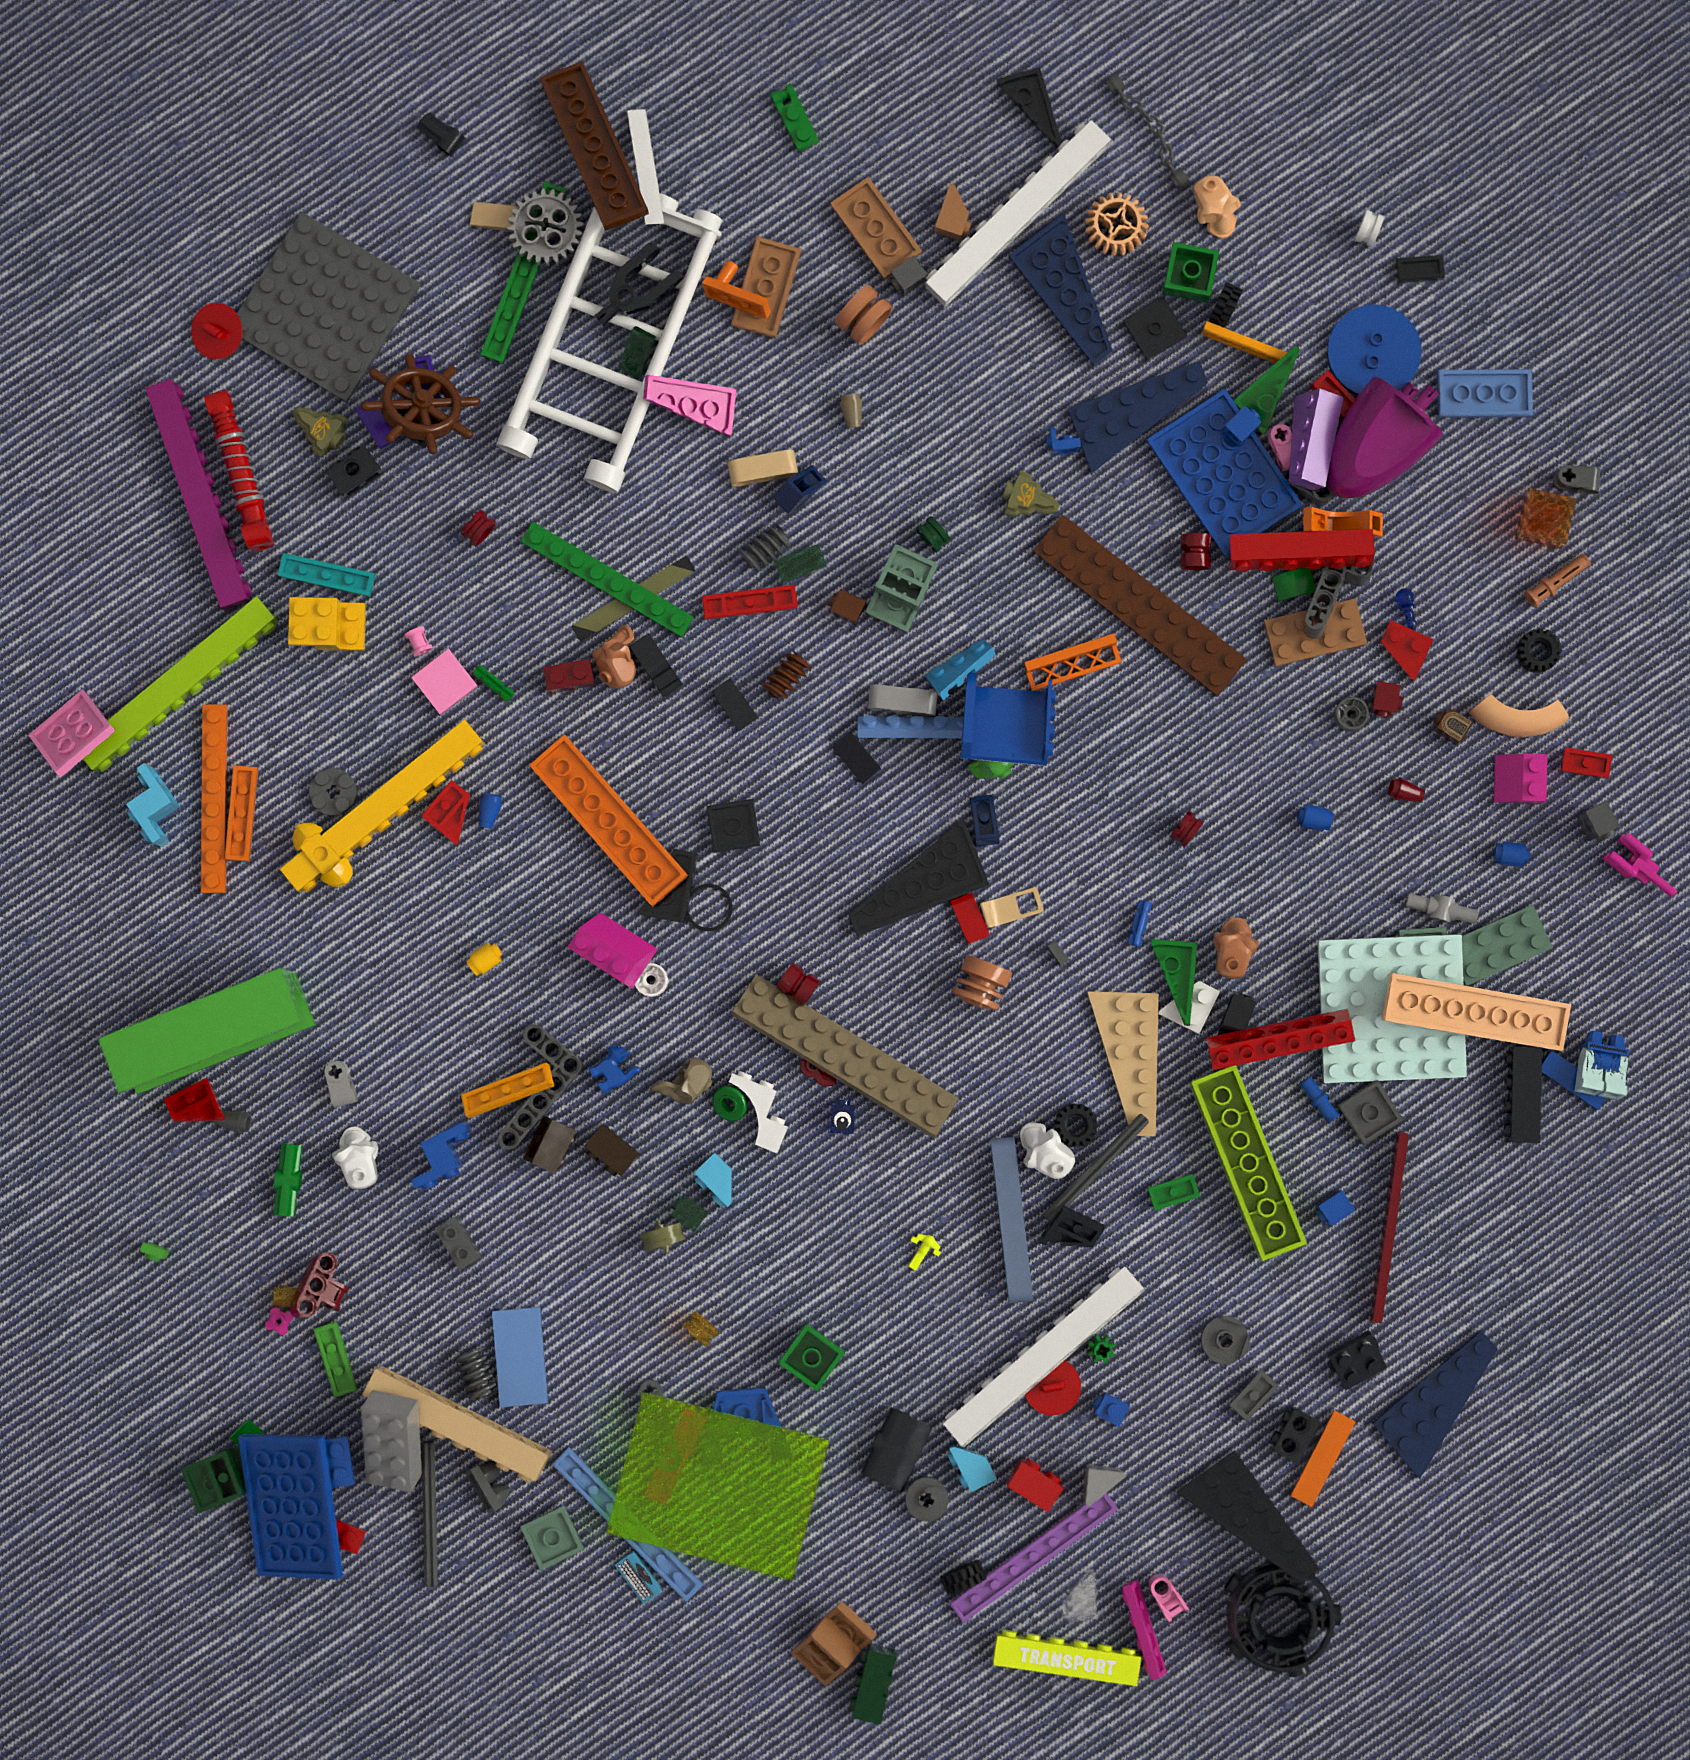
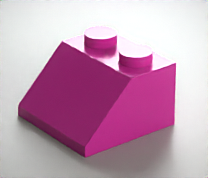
M1547 754L1495 755L1494 803L1542 804L1546 802Z

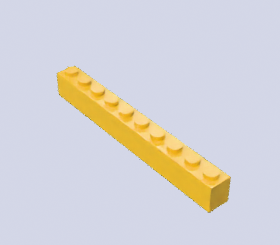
M464 719L321 836L341 859L347 857L349 860L354 855L352 851L358 846L363 848L372 841L371 836L377 831L381 833L391 825L389 821L395 816L400 818L409 811L408 806L414 801L418 803L428 795L426 791L432 786L437 788L445 782V776L451 771L455 773L465 765L463 761L469 756L472 758L477 756L483 750L482 746L485 743ZM319 847L315 850L314 856L318 861H323L327 858L328 852L326 848ZM303 851L280 869L300 893L303 891L307 893L317 885L315 881L323 875Z

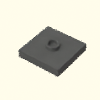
M1378 1080L1337 1105L1363 1146L1404 1120Z

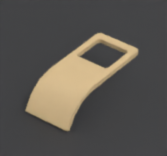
M1036 887L980 903L987 928L1044 911ZM1033 892L1038 910L1020 914L1016 897Z

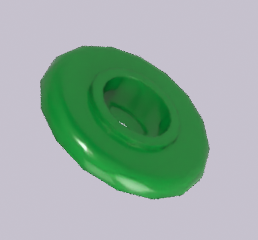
M722 1086L715 1091L713 1107L721 1118L727 1121H737L745 1115L747 1110L746 1101L739 1090L732 1086ZM726 1098L733 1101L734 1108L727 1104Z

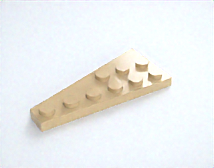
M1087 992L1127 1124L1129 1125L1139 1114H1143L1149 1120V1123L1137 1136H1156L1159 994Z

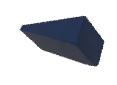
M993 794L969 797L976 847L999 844L1000 837Z

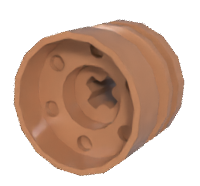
M966 955L961 970L969 975V979L957 978L956 982L965 986V989L953 987L952 993L957 995L962 1001L975 1007L998 1011L1000 1005L990 1000L992 997L1000 1000L1003 999V996L995 991V987L1007 988L1012 972L982 959Z

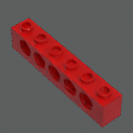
M1348 1009L1206 1037L1213 1070L1355 1041Z

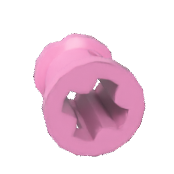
M423 626L405 633V638L409 639L414 650V657L423 655L433 649L426 639Z

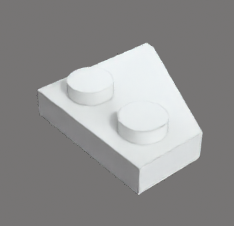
M1200 981L1194 984L1190 1026H1184L1174 1000L1159 1010L1158 1015L1200 1034L1220 991Z

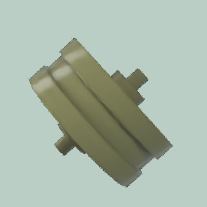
M659 1220L656 1221L657 1226L654 1227V1230L639 1234L644 1244V1252L660 1248V1250L664 1249L666 1254L670 1252L669 1247H672L671 1244L686 1239L681 1229V1222L666 1226L661 1224Z

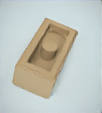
M474 202L470 225L508 232L507 227L513 225L509 223L508 217H515L511 209H519V207Z

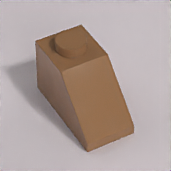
M950 183L934 233L961 242L963 235H968L971 222H968L969 213L955 185Z

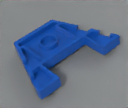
M765 1387L717 1391L700 1457V1466L721 1464L720 1439L770 1435L772 1460L793 1458L792 1450Z

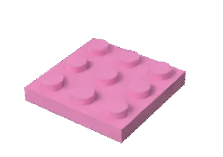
M82 689L28 736L54 772L61 778L115 730L89 695Z

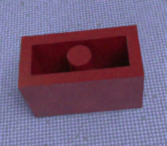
M590 659L543 667L549 694L596 686Z

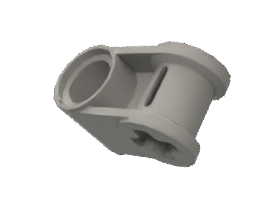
M342 1061L329 1063L325 1068V1077L333 1107L337 1108L358 1102L357 1092L347 1064ZM335 1065L337 1068L342 1069L339 1078L337 1075H332Z

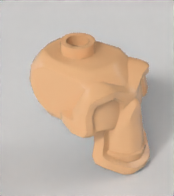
M1212 175L1204 177L1193 187L1194 197L1199 207L1197 219L1200 224L1208 223L1207 231L1219 239L1228 238L1235 229L1236 217L1233 213L1236 209L1240 208V201L1230 193L1220 177Z

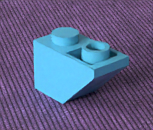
M714 1153L695 1172L697 1176L695 1181L704 1190L708 1187L714 1193L711 1197L721 1207L724 1204L729 1207L732 1204V1169Z
M956 1445L949 1446L951 1453L947 1455L953 1467L958 1465L962 1473L958 1478L964 1489L969 1487L970 1491L973 1492L997 1480L985 1455Z

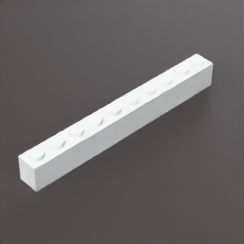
M1092 120L1087 125L1082 123L1074 132L1075 136L1070 141L1066 139L1058 147L1059 152L1054 157L1050 155L1041 164L1043 168L1038 173L1034 171L1025 180L1027 184L1021 189L1016 188L1009 195L1008 198L1010 200L1004 206L1000 204L992 212L993 217L988 222L984 220L975 229L977 233L972 238L966 237L960 243V249L955 254L951 252L943 260L942 263L944 265L938 271L934 269L928 274L925 288L944 307L959 295L1110 146L1111 139Z
M1118 1267L1108 1275L1109 1281L1104 1285L1101 1283L1096 1285L1090 1291L1092 1295L1087 1300L1081 1299L1072 1307L1074 1311L1067 1317L1065 1314L1059 1317L1054 1322L1055 1327L1050 1332L1047 1330L1043 1331L1036 1338L1037 1343L1031 1348L1026 1346L1017 1354L1019 1358L1013 1364L1010 1361L999 1370L1001 1374L995 1379L989 1378L981 1385L983 1390L977 1395L974 1393L969 1395L963 1401L965 1405L957 1411L955 1408L945 1416L947 1421L943 1425L962 1447L969 1444L1145 1291L1126 1267L1122 1269Z

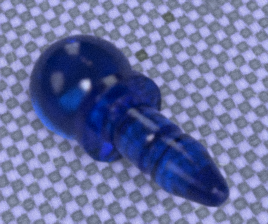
M1400 589L1395 596L1397 604L1401 606L1399 610L1405 611L1404 615L1408 628L1416 631V620L1412 610L1416 607L1413 604L1414 594L1410 589Z

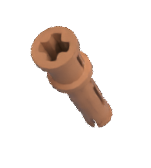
M1580 554V556L1550 578H1542L1537 586L1531 590L1527 589L1524 591L1526 600L1532 607L1538 608L1540 603L1546 598L1556 595L1559 587L1591 566L1590 560L1585 554Z

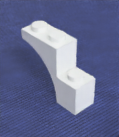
M741 1071L737 1075L732 1073L729 1082L745 1092L752 1101L757 1113L758 1135L755 1145L778 1153L788 1127L784 1125L785 1120L773 1115L771 1120L767 1118L777 1091L773 1090L774 1085L763 1080L760 1081V1084L750 1081L752 1076Z

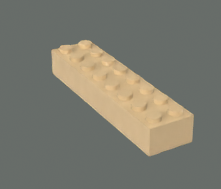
M384 1366L374 1370L362 1394L368 1398L372 1390L417 1399L419 1428L427 1427L432 1430V1435L440 1439L447 1437L453 1440L452 1444L462 1450L469 1448L475 1451L474 1455L484 1461L491 1459L497 1462L496 1466L507 1472L513 1470L518 1473V1478L529 1483L531 1480L536 1482L540 1477L552 1453V1450Z

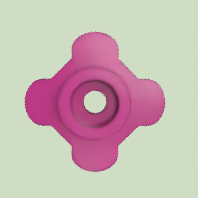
M272 1308L270 1310L271 1316L269 1321L265 1323V1327L267 1330L273 1329L278 1331L280 1335H284L288 1332L287 1327L290 1321H292L293 1316L290 1312L285 1313L280 1311L279 1308ZM277 1319L281 1320L280 1324L277 1323Z

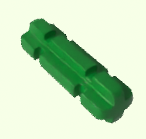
M482 665L477 666L473 671V675L477 679L483 680L482 682L496 694L499 693V696L504 701L508 702L514 696L513 690L508 686L505 687L502 681L492 673H488V670Z

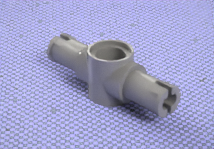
M1409 893L1406 907L1426 912L1430 919L1450 923V920H1461L1476 924L1479 910L1459 906V903L1455 902L1454 898L1435 894L1434 897L1430 896V898Z

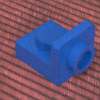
M1055 427L1050 428L1049 435H1045L1046 447L1051 449L1052 455L1077 453L1081 450L1080 438H1074L1073 435L1063 436L1060 440H1057Z
M1104 1392L1102 1396L1098 1394L1092 1407L1095 1409L1093 1412L1095 1415L1120 1427L1130 1405Z

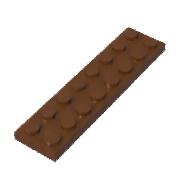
M583 61L539 77L604 230H610L648 215V208Z

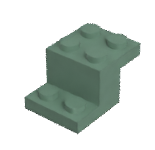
M895 544L875 586V592L865 614L908 633L926 596L928 586L938 567V563Z

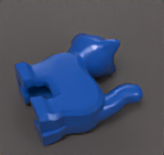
M615 1044L609 1047L607 1057L603 1058L597 1065L589 1067V1071L594 1078L599 1075L604 1076L605 1081L597 1083L604 1094L613 1088L622 1086L634 1074L640 1072L638 1066H632L626 1073L620 1069L617 1064L623 1062L630 1052L626 1051L624 1047Z

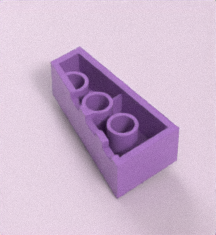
M1317 389L1294 397L1289 470L1290 483L1312 491L1326 486L1343 402L1342 396L1323 389Z

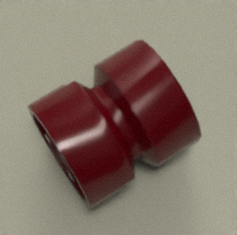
M1206 533L1182 534L1181 549L1184 550V553L1181 554L1180 568L1191 571L1211 569V555L1208 553V550L1211 549V535Z
M792 963L776 988L786 995L793 994V999L804 1006L819 985L820 980L811 974L804 975V969Z

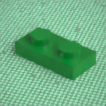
M1194 1174L1147 1188L1154 1211L1200 1197Z

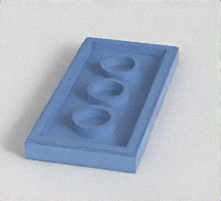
M1532 369L1437 371V392L1439 393L1437 396L1438 418L1533 416Z
M541 1307L492 1311L500 1407L548 1403Z

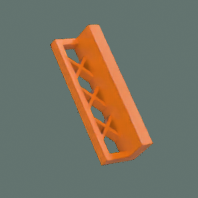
M1113 633L1024 662L1023 666L1031 690L1037 691L1046 688L1051 676L1056 678L1052 680V685H1056L1121 664L1122 661L1116 646L1115 634ZM1109 647L1112 648L1115 660L1105 662L1098 658L1101 650ZM1097 652L1096 656L1091 655V653ZM1087 656L1093 659L1090 668L1082 669L1076 666L1079 657ZM1075 659L1073 664L1068 661ZM1096 661L1101 663L1100 665L1094 666ZM1064 663L1070 666L1071 669L1068 675L1061 677L1053 673L1056 665ZM1053 666L1051 671L1045 669L1047 667ZM1073 669L1078 670V672H1075V673H1072V674H1071V672L1073 671ZM1042 670L1049 674L1044 683L1035 685L1032 672Z

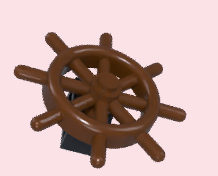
M407 354L405 356L407 369L396 372L390 378L375 368L369 371V375L383 384L384 387L380 401H365L361 404V408L364 411L381 410L386 424L392 427L385 437L388 443L394 442L402 434L424 449L427 447L428 452L433 455L438 451L435 439L446 436L452 430L466 439L473 437V432L460 424L458 420L462 407L478 406L480 399L478 397H460L456 387L449 381L456 372V368L453 365L448 366L440 374L430 369L417 368L414 356ZM411 384L413 393L403 387V385ZM421 384L430 387L427 390L422 389ZM438 391H439L445 398H433V397H434V396L438 393ZM395 392L401 398L399 400H392L391 396ZM450 407V415H446L437 408Z

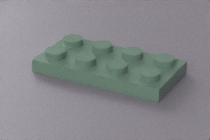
M1534 905L1462 936L1464 986L1471 985L1553 948Z

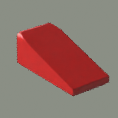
M972 892L950 901L967 945L990 936Z

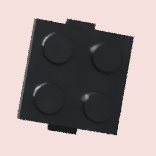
M1369 1330L1327 1353L1329 1357L1327 1365L1331 1373L1335 1372L1345 1391L1387 1368L1378 1349V1342Z

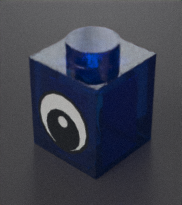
M836 1100V1104H831L830 1133L854 1134L855 1105H850L851 1100Z

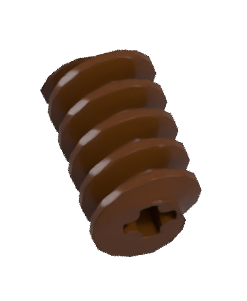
M793 651L794 655L791 653L785 654L788 662L784 660L779 661L782 669L774 667L773 671L776 676L770 674L767 676L770 684L766 682L761 683V686L778 701H780V697L788 699L785 690L794 691L791 685L792 682L800 684L797 678L798 675L806 677L803 671L804 668L812 670L811 665L795 651Z

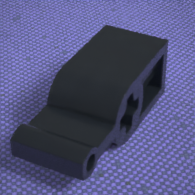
M649 633L629 646L663 698L684 686Z
M1233 990L1217 1035L1247 1029L1257 1002L1256 998Z

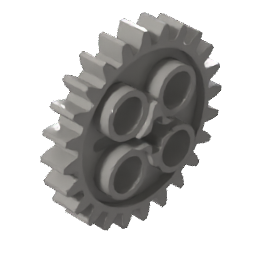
M542 189L541 195H537L535 190H533L532 198L525 194L524 203L516 201L519 209H511L515 217H508L509 223L513 225L508 226L507 230L514 234L510 235L509 239L512 242L516 241L513 244L514 250L521 248L519 252L520 257L528 254L527 261L529 263L533 258H536L537 265H540L541 261L545 260L546 265L549 266L551 259L556 264H559L558 257L561 256L564 260H567L566 252L574 254L572 246H578L580 243L576 238L582 237L583 233L578 229L584 228L582 222L577 221L582 219L581 213H576L578 210L577 205L570 207L572 203L571 198L564 201V194L562 192L556 197L554 189L551 190L549 195H546L544 189ZM536 209L543 212L538 218L530 216L532 211ZM558 214L566 216L565 220L561 223L553 220ZM531 222L534 225H525V223ZM545 224H549L550 228H546V231H542L541 227H545ZM563 229L566 230L565 233H562V232L558 231V230H563ZM530 232L538 234L537 238L533 241L526 239V235ZM552 237H559L561 239L557 245H550L548 242Z

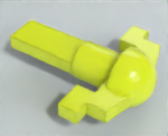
M919 1233L916 1237L912 1236L910 1239L912 1242L917 1244L920 1240L922 1244L908 1267L916 1271L931 1247L934 1248L932 1253L939 1257L941 1246L935 1241L933 1236Z

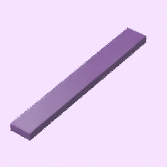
M1107 1493L1090 1507L1084 1503L988 1573L985 1581L969 1588L949 1602L950 1606L964 1623L1119 1509Z

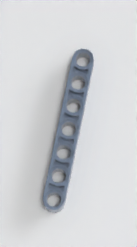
M1014 1137L990 1139L1009 1304L1033 1301Z

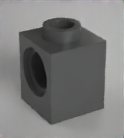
M913 255L891 271L890 284L896 292L901 291L905 296L926 281L927 273Z

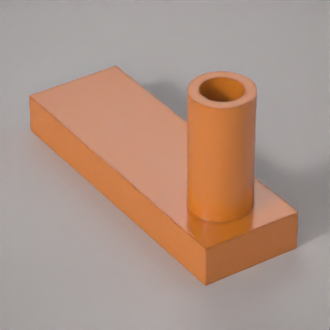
M726 261L715 279L708 276L705 277L702 285L706 297L767 319L771 313L767 298L729 284L738 270V266L734 262Z

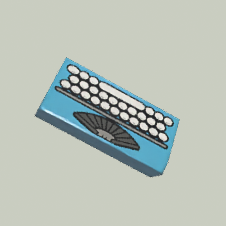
M635 1550L615 1564L643 1604L663 1590Z

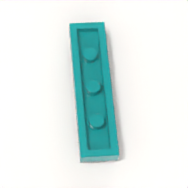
M286 553L282 555L278 571V577L366 597H371L376 576L375 573Z

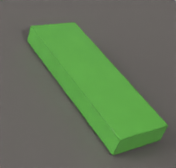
M336 1321L313 1329L334 1398L357 1391L358 1387L338 1322Z

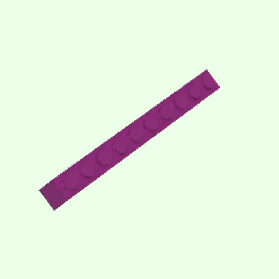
M173 379L146 387L152 410L220 608L226 611L247 604L251 601L249 595L252 594L249 582H244L241 573H244L245 570L242 561L236 559L234 553L237 550L236 543L233 537L229 538L226 529H229L230 526L226 516L221 515L219 507H222L220 497L218 493L214 494L212 485H215L213 476L210 471L206 472L204 464L207 463V459L203 449L199 450L197 442L200 441L199 435L195 427L191 428L189 422L192 419L189 407L184 406L181 398L185 397L183 389Z

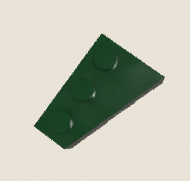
M869 1643L868 1649L863 1648L860 1663H863L864 1666L862 1673L857 1672L854 1684L855 1687H858L856 1697H851L848 1709L853 1711L852 1718L878 1725L881 1724L889 1686L893 1677L894 1665L898 1658L896 1649Z

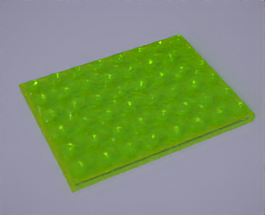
M643 1392L606 1534L793 1580L829 1439Z

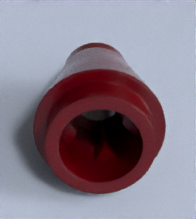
M1399 777L1398 779L1392 778L1387 794L1393 800L1421 803L1425 790Z

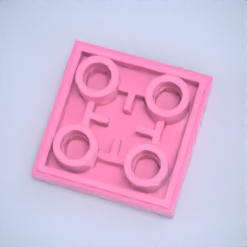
M449 649L411 677L440 715L478 687Z

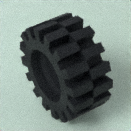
M1226 282L1209 321L1226 328L1243 289Z
M1542 628L1534 629L1526 633L1518 641L1516 657H1519L1518 662L1524 665L1523 668L1525 670L1529 669L1532 673H1542L1557 664L1556 662L1561 657L1559 655L1562 653V648H1559V645H1561L1560 640L1557 641V636L1550 634L1551 631H1544ZM1541 642L1546 646L1547 655L1544 659L1538 660L1532 657L1530 647L1533 643Z
M1070 1104L1063 1107L1057 1113L1054 1120V1130L1058 1133L1061 1141L1069 1146L1079 1147L1086 1145L1092 1141L1097 1133L1098 1122L1095 1114L1090 1108L1082 1104ZM1072 1116H1079L1085 1122V1129L1078 1135L1071 1134L1066 1126L1068 1119Z
M980 1560L970 1561L940 1576L948 1596L966 1591L987 1579Z

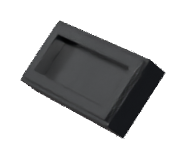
M1443 255L1396 258L1395 260L1397 283L1445 279Z

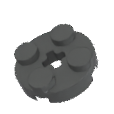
M330 768L316 774L310 784L309 796L313 806L321 813L328 816H340L354 806L358 796V789L349 774L340 769ZM332 786H336V790L340 791V794L335 795L334 799H331L330 794H327L328 789H331Z
M1230 1316L1214 1317L1202 1330V1350L1216 1363L1231 1364L1236 1362L1246 1354L1249 1348L1250 1339L1247 1330L1242 1322ZM1225 1333H1228V1338L1232 1340L1231 1344H1226L1225 1347H1222L1221 1341L1218 1340L1219 1336H1224Z

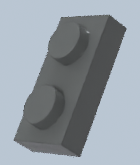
M1260 1370L1234 1397L1229 1405L1245 1421H1248L1280 1386L1263 1370Z

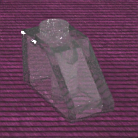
M1088 1568L1066 1593V1600H1062V1614L1067 1615L1068 1621L1097 1620L1095 1570L1093 1568Z

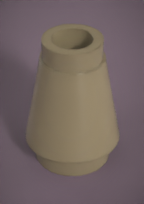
M859 393L842 395L839 404L847 428L861 427L862 399H860Z

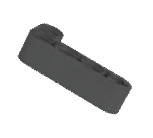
M1372 565L1363 568L1356 566H1345L1339 569L1332 567L1324 568L1305 616L1303 631L1308 638L1318 639L1324 634L1344 582L1355 586L1367 585L1371 579ZM1357 570H1364L1366 573H1365V574H1359V573H1357L1356 571H1357ZM1333 582L1335 586L1331 587L1326 585L1325 583ZM1325 602L1328 606L1322 607L1318 603ZM1315 618H1319V622L1316 626H1313Z

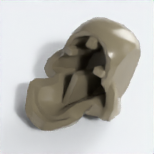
M690 1058L679 1068L678 1075L672 1083L657 1081L649 1089L668 1096L677 1103L692 1104L703 1091L707 1092L713 1081L710 1079L712 1069L704 1060Z

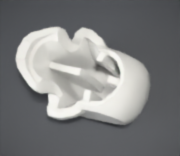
M1027 1123L1022 1127L1020 1139L1023 1148L1027 1150L1023 1161L1026 1167L1035 1168L1054 1179L1065 1177L1074 1167L1075 1157L1072 1151L1061 1142L1058 1133L1053 1129L1046 1132V1127L1040 1123Z
M359 1127L346 1129L339 1142L340 1149L332 1153L334 1161L341 1167L347 1184L352 1189H365L376 1183L378 1178L375 1163L378 1153L377 1142H369L371 1140L370 1136Z

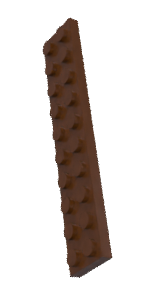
M1063 514L1033 550L1034 554L1216 697L1220 695L1247 661L1234 648Z

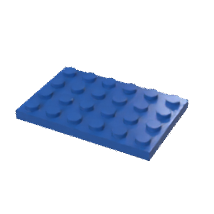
M1223 389L1146 440L1206 532L1211 535L1212 541L1223 557L1229 555L1230 535L1262 533L1303 506L1255 432L1239 447L1223 431L1225 425L1240 411L1226 389Z
M242 1434L238 1436L257 1575L332 1580L342 1578V1562L324 1436Z

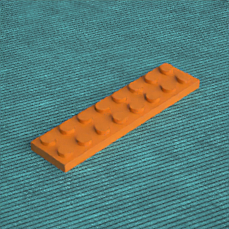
M565 734L529 765L652 907L689 876Z

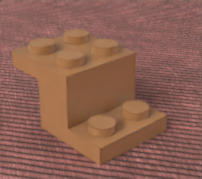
M841 1601L819 1620L806 1638L796 1645L790 1653L826 1686L847 1669L858 1653L877 1634L871 1629L869 1624L854 1613L851 1607Z

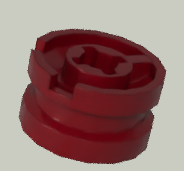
M483 510L475 513L472 516L473 519L467 522L461 530L463 531L461 535L469 538L470 543L475 547L480 545L491 534L497 524L492 518L489 519L487 513Z
M1189 810L1169 837L1180 841V845L1185 848L1205 821L1201 818H1195L1194 813Z

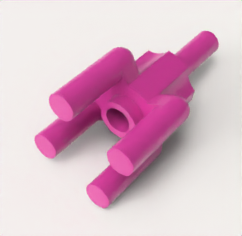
M1629 832L1626 835L1623 833L1617 840L1633 853L1627 861L1615 851L1607 852L1602 859L1625 878L1635 877L1644 885L1651 881L1671 898L1676 894L1677 890L1657 874L1660 867L1650 859L1653 855L1652 851Z

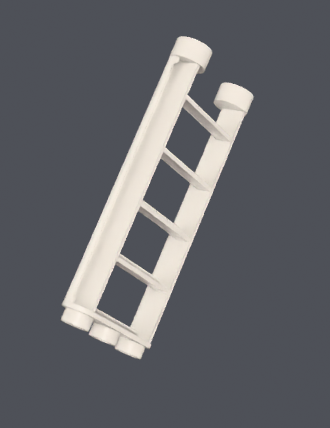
M661 193L659 195L664 224L699 237L700 240L684 279L675 287L680 290L664 330L620 313L609 321L659 341L645 376H661L713 244L722 235L719 231L722 223L720 217L701 209L696 210L693 218L678 213L676 210L679 203ZM594 207L506 425L502 428L496 446L512 455L530 460L538 439L525 432L524 428L531 411L617 444L610 464L591 459L583 479L602 490L618 493L626 474L623 471L650 404L649 401L643 399L645 377L643 382L557 349L573 308L593 316L603 308L578 298L593 257L620 267L631 259L598 246L604 232V227ZM647 265L638 274L659 281L660 279L664 280L670 273ZM552 360L638 393L622 434L536 401Z

